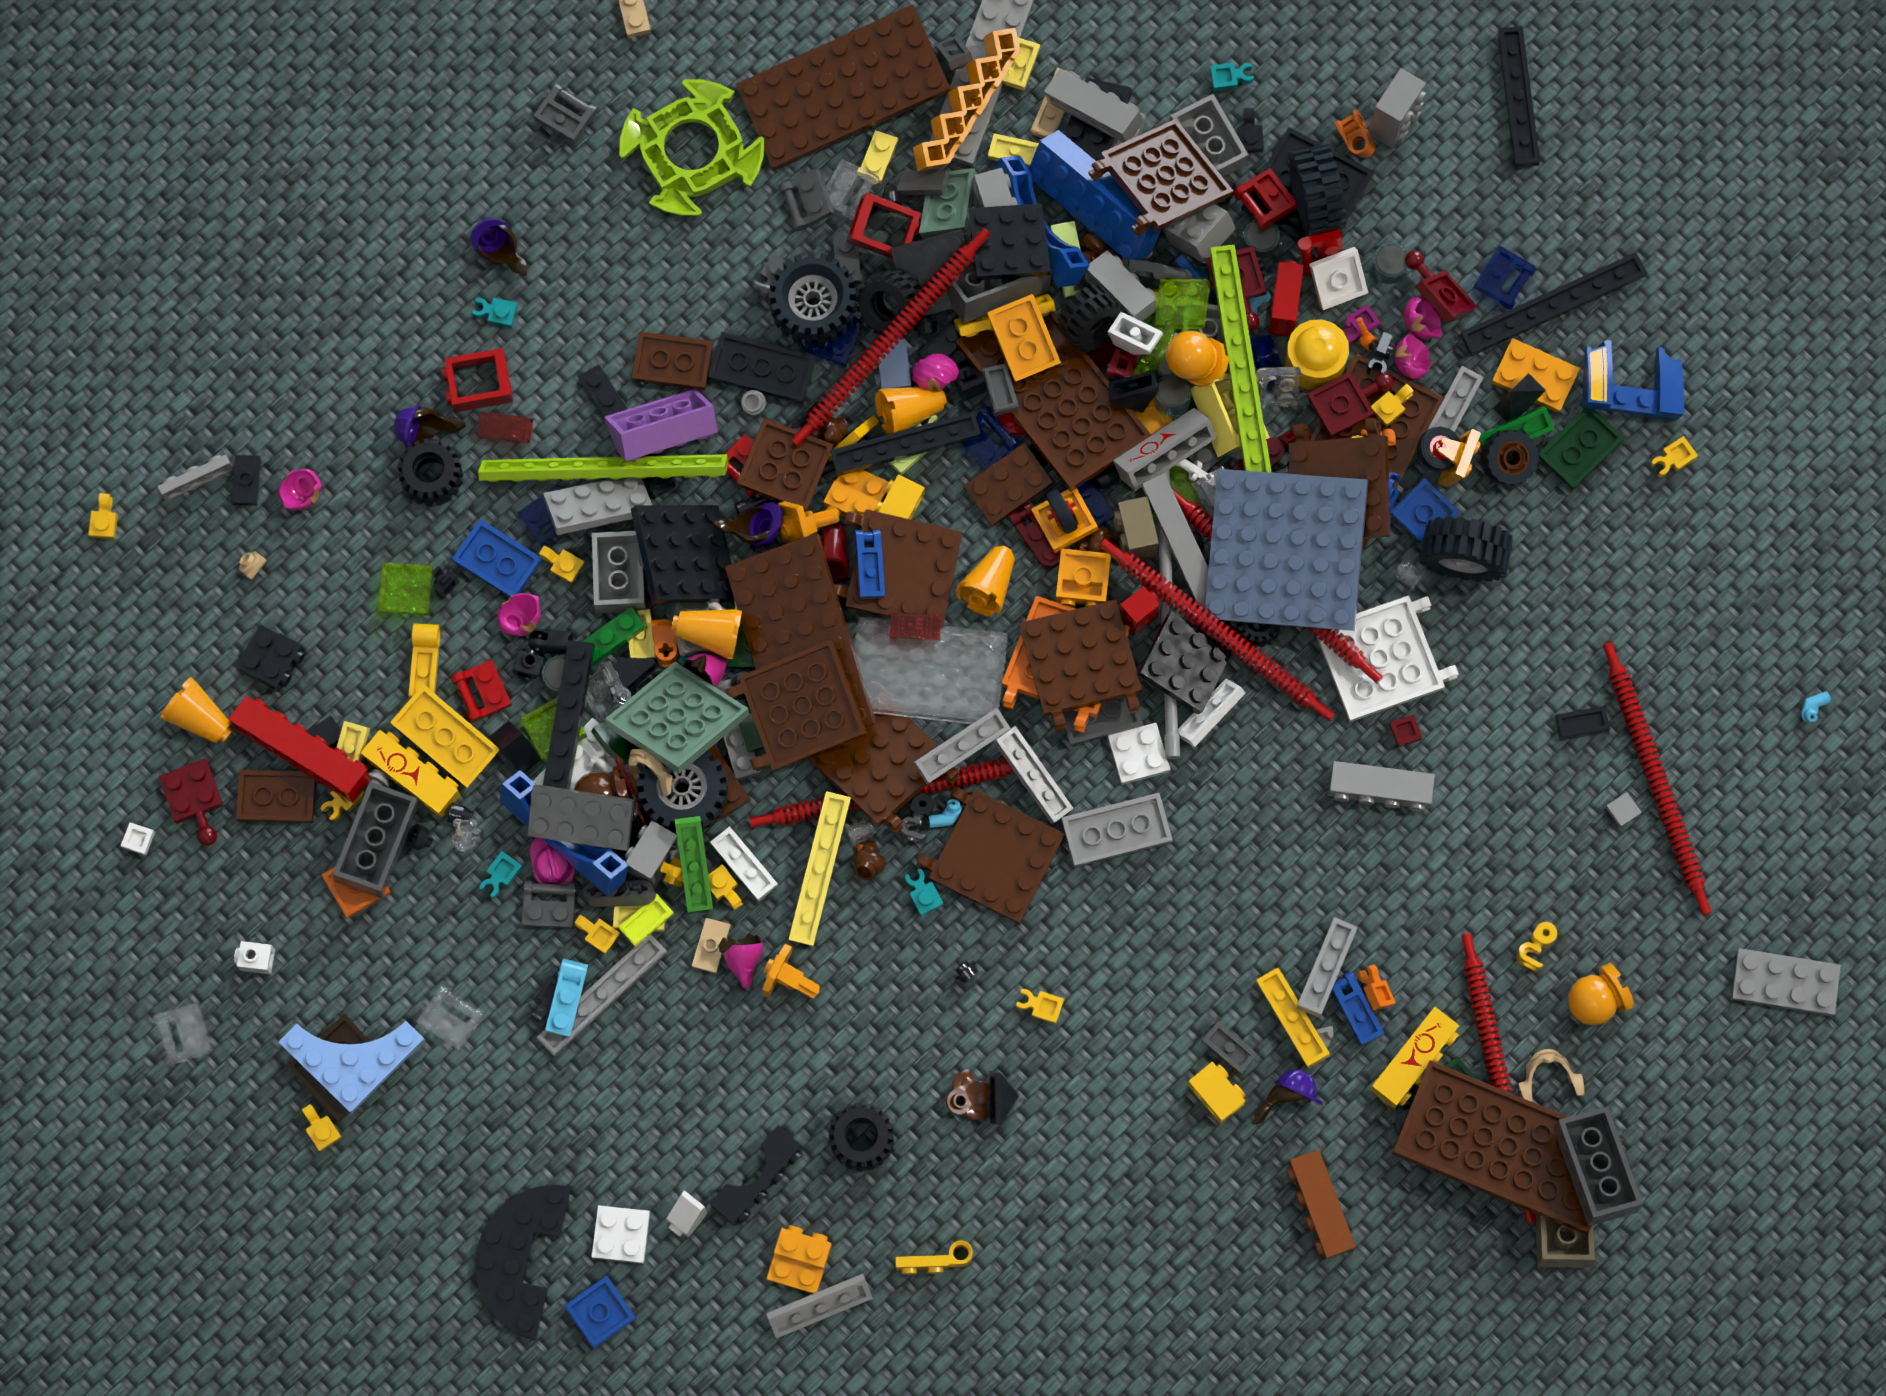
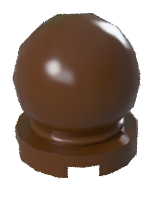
M624 765L614 766L611 775L603 771L585 774L576 782L574 787L576 791L632 799L628 776H622L621 772L625 771Z

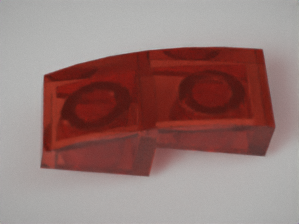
M481 412L477 437L505 440L507 442L530 443L533 419Z

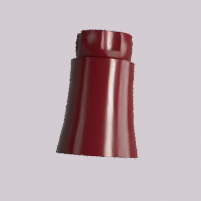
M840 524L826 525L823 528L820 540L833 581H839L844 579L850 570L847 559L846 530Z

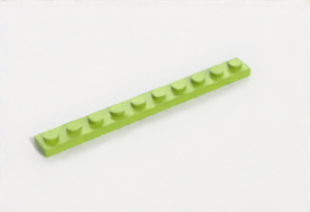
M1235 245L1210 247L1209 253L1225 353L1229 357L1228 371L1244 471L1272 473Z
M728 455L641 456L640 459L635 461H625L623 457L482 460L478 475L479 481L498 482L500 480L520 482L535 479L537 481L549 479L569 481L580 478L587 480L598 478L618 480L626 477H634L636 479L660 477L666 479L672 476H684L685 478L709 476L714 478L726 475Z

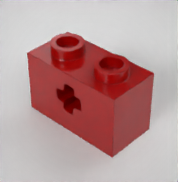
M1144 586L1120 604L1122 621L1125 625L1130 626V631L1134 636L1155 621L1159 614L1160 599L1154 591H1148Z

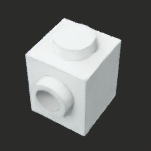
M241 941L240 948L235 950L234 963H237V967L241 971L271 975L275 949L269 944Z

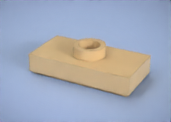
M709 918L705 919L692 968L717 974L723 954L719 951V944L723 937L728 938L731 928L730 924Z

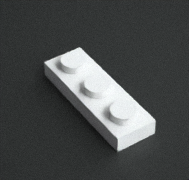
M1225 679L1211 694L1203 713L1198 715L1194 712L1178 728L1180 739L1195 747L1245 694L1242 687Z
M730 826L710 842L711 846L758 902L778 886V883Z

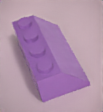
M697 389L604 417L616 450L625 461H635L640 459L641 456L650 453H661L666 448L683 446L689 441L706 439L711 434L718 433L714 407Z

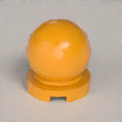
M1182 331L1173 337L1166 347V361L1169 369L1181 379H1187L1192 384L1201 388L1211 387V383L1216 379L1220 380L1224 376L1228 367L1229 357L1225 355L1224 344L1213 338H1207L1198 331Z
M1611 963L1599 967V976L1588 975L1582 977L1570 989L1568 994L1569 1010L1574 1018L1583 1024L1596 1026L1606 1023L1614 1017L1617 1008L1622 1012H1626L1634 1006V1000L1628 986L1622 988L1617 979L1621 975Z

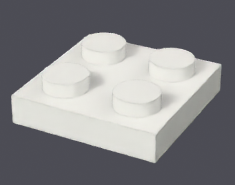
M1355 247L1309 264L1319 305L1322 310L1368 293L1358 250Z
M1157 723L1108 735V741L1121 785L1170 772V766L1165 758V750Z
M598 1206L592 1258L644 1264L650 1211Z

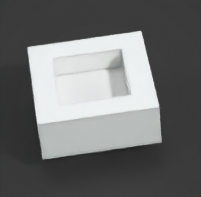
M129 823L121 847L146 856L155 831Z

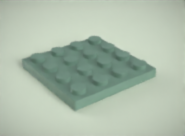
M674 662L605 718V725L680 774L748 717L749 709L685 667Z

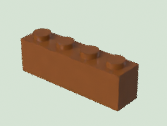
M1318 1149L1290 1159L1286 1172L1290 1182L1296 1183L1298 1191L1295 1192V1196L1299 1206L1305 1207L1308 1215L1304 1217L1308 1230H1313L1317 1240L1313 1241L1318 1256L1323 1255L1324 1260H1328L1353 1251L1356 1246L1320 1150Z

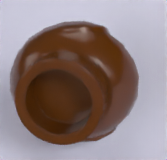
M1093 232L1085 233L1079 241L1080 248L1085 250L1082 254L1089 264L1110 247Z
M827 416L829 421L825 422L823 420L822 423L825 425L823 427L820 426L817 430L814 429L809 435L818 439L824 437L826 442L837 446L843 437L849 435L843 416L839 418Z
M1098 527L1099 530L1093 532L1091 537L1086 536L1078 540L1077 548L1081 551L1107 553L1099 547L1102 541L1107 539L1118 548L1119 540L1110 529Z
M865 841L862 845L857 846L858 852L854 856L855 874L863 880H871L873 876L881 874L885 869L886 860L884 856H880L877 853L876 843Z

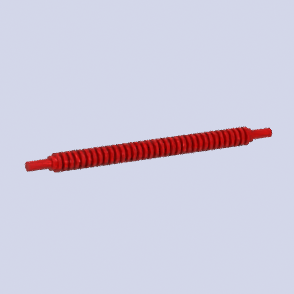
M985 228L967 246L964 245L962 248L959 247L957 249L960 254L953 253L956 259L950 257L948 260L951 264L948 262L944 263L947 269L941 267L942 274L937 271L935 275L938 278L936 279L934 276L931 278L934 283L932 284L928 281L926 284L929 288L923 286L922 289L925 293L919 291L918 295L920 298L916 295L913 297L916 303L911 300L909 304L912 307L910 308L908 305L904 307L907 313L902 310L900 313L903 317L896 316L898 323L893 320L891 323L894 327L888 325L887 328L890 331L888 332L885 329L883 331L886 336L884 337L880 334L878 337L881 341L874 340L877 346L875 347L871 344L869 347L872 351L865 350L868 356L862 354L861 357L864 360L861 361L858 358L856 362L859 365L857 366L855 363L852 365L855 370L853 371L849 368L847 371L850 375L844 373L843 376L846 380L844 381L840 378L839 381L842 384L839 385L836 382L834 385L837 390L831 388L830 391L833 394L831 395L828 392L825 394L829 399L826 400L823 397L821 400L824 404L817 403L820 407L819 410L814 407L812 410L815 414L808 413L809 417L806 419L808 422L791 439L797 446L814 429L817 430L820 426L823 427L825 425L821 422L822 420L825 422L829 421L826 416H833L830 412L831 410L835 413L838 411L835 408L836 405L841 408L842 405L839 401L841 400L845 403L847 400L844 396L847 398L851 397L848 391L854 393L855 390L852 387L855 386L857 389L860 387L857 381L862 384L864 380L861 377L863 376L865 379L869 377L866 371L871 374L873 371L870 367L876 369L875 362L880 365L882 361L879 357L884 360L886 356L883 353L890 354L887 348L889 347L893 350L895 347L892 343L899 344L896 338L898 337L902 340L904 337L901 333L907 335L908 332L905 329H912L909 324L911 323L915 326L917 323L914 319L920 321L921 317L918 314L920 313L924 316L926 313L923 309L926 311L930 310L927 304L933 306L934 303L931 300L933 299L936 302L939 300L936 294L941 297L943 293L940 290L942 289L944 292L948 290L945 284L950 287L952 284L949 280L955 282L956 278L954 275L959 278L961 274L958 270L963 273L965 269L962 266L969 267L966 261L968 260L971 263L974 261L975 251L991 235Z
M1172 488L1186 520L1191 525L1193 524L1195 529L1198 528L1200 533L1203 532L1202 535L1208 537L1207 539L1211 542L1213 517L1204 512L1202 507L1199 508L1197 503L1187 502ZM1309 628V631L1314 632L1316 637L1319 636V640H1324L1323 643L1326 646L1330 644L1328 648L1334 649L1333 652L1335 654L1339 653L1338 657L1341 659L1344 657L1343 661L1345 663L1349 661L1348 666H1353L1356 669L1359 668L1376 684L1382 680L1383 676L1365 661L1364 652L1362 650L1357 652L1359 648L1357 646L1353 647L1354 643L1349 642L1347 637L1343 639V633L1338 635L1339 630Z
M1104 539L1099 547L1119 561L1118 564L1121 566V570L1124 571L1126 567L1128 568L1126 574L1129 575L1132 571L1131 577L1133 579L1136 575L1139 576L1136 580L1138 583L1143 579L1142 586L1145 587L1148 583L1147 590H1151L1153 587L1155 594L1157 591L1160 592L1158 595L1159 599L1164 595L1165 598L1162 601L1166 603L1169 599L1168 606L1171 607L1174 603L1173 609L1175 611L1181 608L1178 612L1180 615L1185 611L1186 614L1183 617L1187 619L1190 615L1189 622L1192 623L1195 619L1194 625L1196 627L1202 624L1199 628L1201 631L1206 627L1207 629L1204 633L1208 635L1211 631L1210 638L1213 639L1216 635L1215 641L1217 643L1223 640L1220 644L1222 647L1227 643L1228 645L1225 649L1229 651L1232 647L1231 654L1234 655L1238 652L1236 656L1238 659L1244 656L1241 660L1243 663L1248 659L1249 661L1246 665L1250 667L1253 663L1252 670L1255 671L1259 668L1257 672L1259 675L1265 672L1262 676L1264 679L1269 675L1270 677L1267 681L1271 683L1274 679L1273 686L1276 687L1280 684L1278 688L1280 691L1286 688L1283 692L1285 695L1290 691L1291 693L1288 697L1292 699L1296 696L1294 702L1297 703L1301 700L1299 704L1301 707L1303 705L1306 708L1311 707L1329 722L1334 717L1335 713L1316 699L1317 696L1313 694L1314 691L1312 689L1307 693L1306 691L1309 688L1307 685L1301 688L1303 682L1300 681L1296 684L1298 680L1296 677L1290 680L1293 676L1291 673L1286 677L1285 675L1288 672L1286 669L1281 673L1282 666L1279 665L1275 668L1277 664L1275 661L1269 664L1272 660L1270 657L1265 661L1264 659L1267 656L1265 653L1260 657L1261 650L1258 649L1254 652L1256 648L1254 645L1248 648L1251 644L1249 641L1244 645V637L1239 641L1240 634L1237 633L1233 636L1235 632L1233 629L1227 632L1230 628L1228 625L1223 629V621L1218 625L1219 618L1216 617L1212 620L1214 616L1212 613L1206 616L1209 612L1207 609L1201 612L1203 609L1202 605L1197 609L1198 602L1195 601L1191 604L1193 600L1191 597L1185 600L1188 596L1186 593L1180 596L1182 593L1181 589L1176 593L1177 586L1174 585L1170 588L1172 584L1170 581L1164 584L1167 580L1165 577L1159 580L1161 577L1160 573L1155 577L1156 570L1153 569L1150 573L1149 569L1151 567L1149 565L1143 568L1146 563L1142 561L1141 564H1138L1140 561L1139 557L1134 561L1133 557L1135 554H1129L1127 551L1124 553L1107 539Z
M1612 642L1603 645L1611 667L1608 676L1609 679H1613L1610 682L1614 686L1613 690L1616 692L1617 701L1621 704L1622 714L1626 716L1624 720L1628 722L1626 724L1627 728H1631L1629 729V733L1633 734L1631 739L1636 740L1633 744L1636 747V752L1639 753L1638 758L1641 759V765H1644L1642 767L1643 771H1646L1644 774L1646 777H1649L1647 782L1652 783L1649 787L1652 790V795L1655 796L1654 801L1658 802L1656 806L1660 808L1658 810L1659 814H1663L1660 816L1661 820H1666L1663 822V825L1666 827V833H1669L1667 835L1668 839H1672L1669 841L1671 845H1674L1672 850L1677 851L1674 853L1675 858L1680 857L1676 861L1678 864L1683 863L1679 865V869L1683 870L1681 872L1682 876H1686L1683 880L1684 882H1689L1686 884V888H1690L1691 893H1694L1702 916L1708 915L1712 911L1703 890L1705 889L1704 883L1706 881L1705 878H1701L1704 876L1703 873L1698 872L1701 870L1700 865L1695 866L1699 864L1698 859H1695L1697 856L1695 853H1692L1694 848L1689 847L1692 843L1687 841L1690 837L1686 834L1687 829L1683 828L1685 827L1684 822H1680L1683 820L1682 816H1678L1681 814L1680 810H1675L1678 808V805L1674 803L1676 800L1675 797H1672L1674 795L1673 791H1669L1671 786L1667 785L1669 783L1668 779H1664L1667 775L1662 773L1665 770L1661 766V760H1658L1660 756L1656 754L1658 752L1657 748H1653L1655 747V743L1651 742L1653 737L1648 736L1651 732L1648 729V724L1645 723L1646 719L1643 717V711H1640L1642 708L1641 705H1638L1640 702L1636 699L1637 694L1633 693L1635 692L1634 687H1631L1633 683L1628 681L1631 679L1630 675H1628V670L1624 668L1623 664L1619 663Z
M999 758V764H997L996 759L992 760L993 765L990 764V761H986V767H984L983 762L979 763L980 768L977 767V764H973L972 770L970 765H966L967 771H965L964 766L960 767V772L957 774L959 780L956 784L958 788L961 787V782H963L964 787L968 786L967 781L970 782V785H974V779L979 784L981 783L980 778L983 779V782H987V776H989L990 781H993V775H995L997 780L1000 779V774H1002L1003 778H1006V775L1011 774V771L1014 770L1007 760H1003V758ZM940 776L931 781L918 794L922 793L923 790L924 793L929 794L928 789H931L933 794L935 793V788H937L938 792H942L941 786L947 791L950 784ZM954 784L950 785L951 789L955 788ZM821 797L817 798L818 803L816 804L815 799H811V805L806 800L804 801L805 806H802V802H798L799 807L796 808L795 803H792V809H789L787 804L785 805L786 810H783L782 806H778L779 809L773 810L774 813L749 818L751 828L771 823L786 826L785 820H788L789 825L793 824L792 819H795V823H799L798 818L801 817L802 822L806 821L805 816H808V820H812L811 815L813 814L815 819H818V813H821L823 806ZM850 801L847 812L851 811L850 806H853L854 811L858 810L857 807Z
M1471 933L1463 934L1461 938L1466 955L1463 970L1467 971L1464 973L1465 977H1470L1466 979V983L1470 984L1467 986L1468 990H1473L1469 992V996L1473 997L1470 1001L1471 1003H1476L1472 1005V1009L1477 1010L1473 1014L1474 1016H1479L1475 1018V1022L1480 1023L1476 1027L1477 1029H1482L1478 1031V1036H1483L1479 1040L1481 1043L1485 1042L1481 1044V1049H1486L1482 1051L1483 1055L1486 1056L1484 1057V1062H1490L1485 1064L1486 1069H1490L1487 1070V1075H1493L1488 1077V1080L1493 1082L1490 1085L1510 1092L1512 1087L1507 1086L1511 1084L1510 1080H1504L1509 1078V1074L1504 1073L1508 1071L1507 1067H1501L1506 1065L1505 1060H1500L1505 1058L1504 1054L1500 1053L1503 1052V1048L1497 1047L1501 1045V1041L1497 1040L1500 1038V1035L1494 1034L1498 1032V1027H1494L1497 1025V1022L1491 1021L1496 1018L1495 1014H1491L1494 1012V1009L1488 1008L1493 1005L1492 1001H1488L1491 999V996L1485 995L1490 992L1489 988H1485L1488 986V983L1482 982L1487 979L1486 975H1482L1485 973V969H1479L1484 965L1483 962H1480L1479 957H1476ZM1523 1209L1526 1223H1535V1213Z

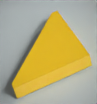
M875 415L871 416L834 449L855 444L879 424V420ZM830 454V456H829V461H832L833 459H832V456H831V454Z

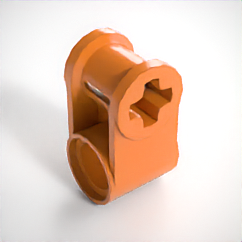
M1355 109L1350 116L1341 121H1335V125L1347 144L1348 149L1360 158H1368L1375 151V142L1367 129L1362 115ZM1365 140L1364 148L1362 150H1358V144L1361 141Z
M672 619L652 620V636L657 663L661 667L667 668L679 660L678 645L675 637L676 631L671 630L673 621ZM665 651L670 652L669 657H664Z

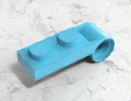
M562 959L544 1031L570 1037L588 964Z

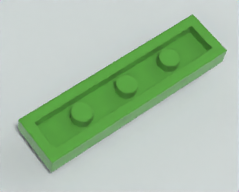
M696 816L675 819L687 911L695 912L713 909L701 818Z

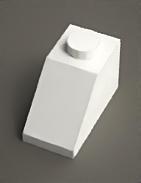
M1123 312L1119 313L1108 330L1113 345L1133 355L1150 354L1163 335L1162 331Z
M683 1191L666 1218L670 1223L668 1228L679 1237L684 1234L689 1238L708 1214L705 1206L686 1191Z

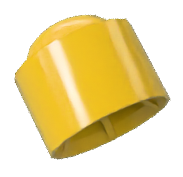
M1322 319L1309 320L1300 324L1291 333L1285 353V369L1290 379L1299 387L1313 391L1341 377L1349 355L1348 340L1344 332L1334 323Z

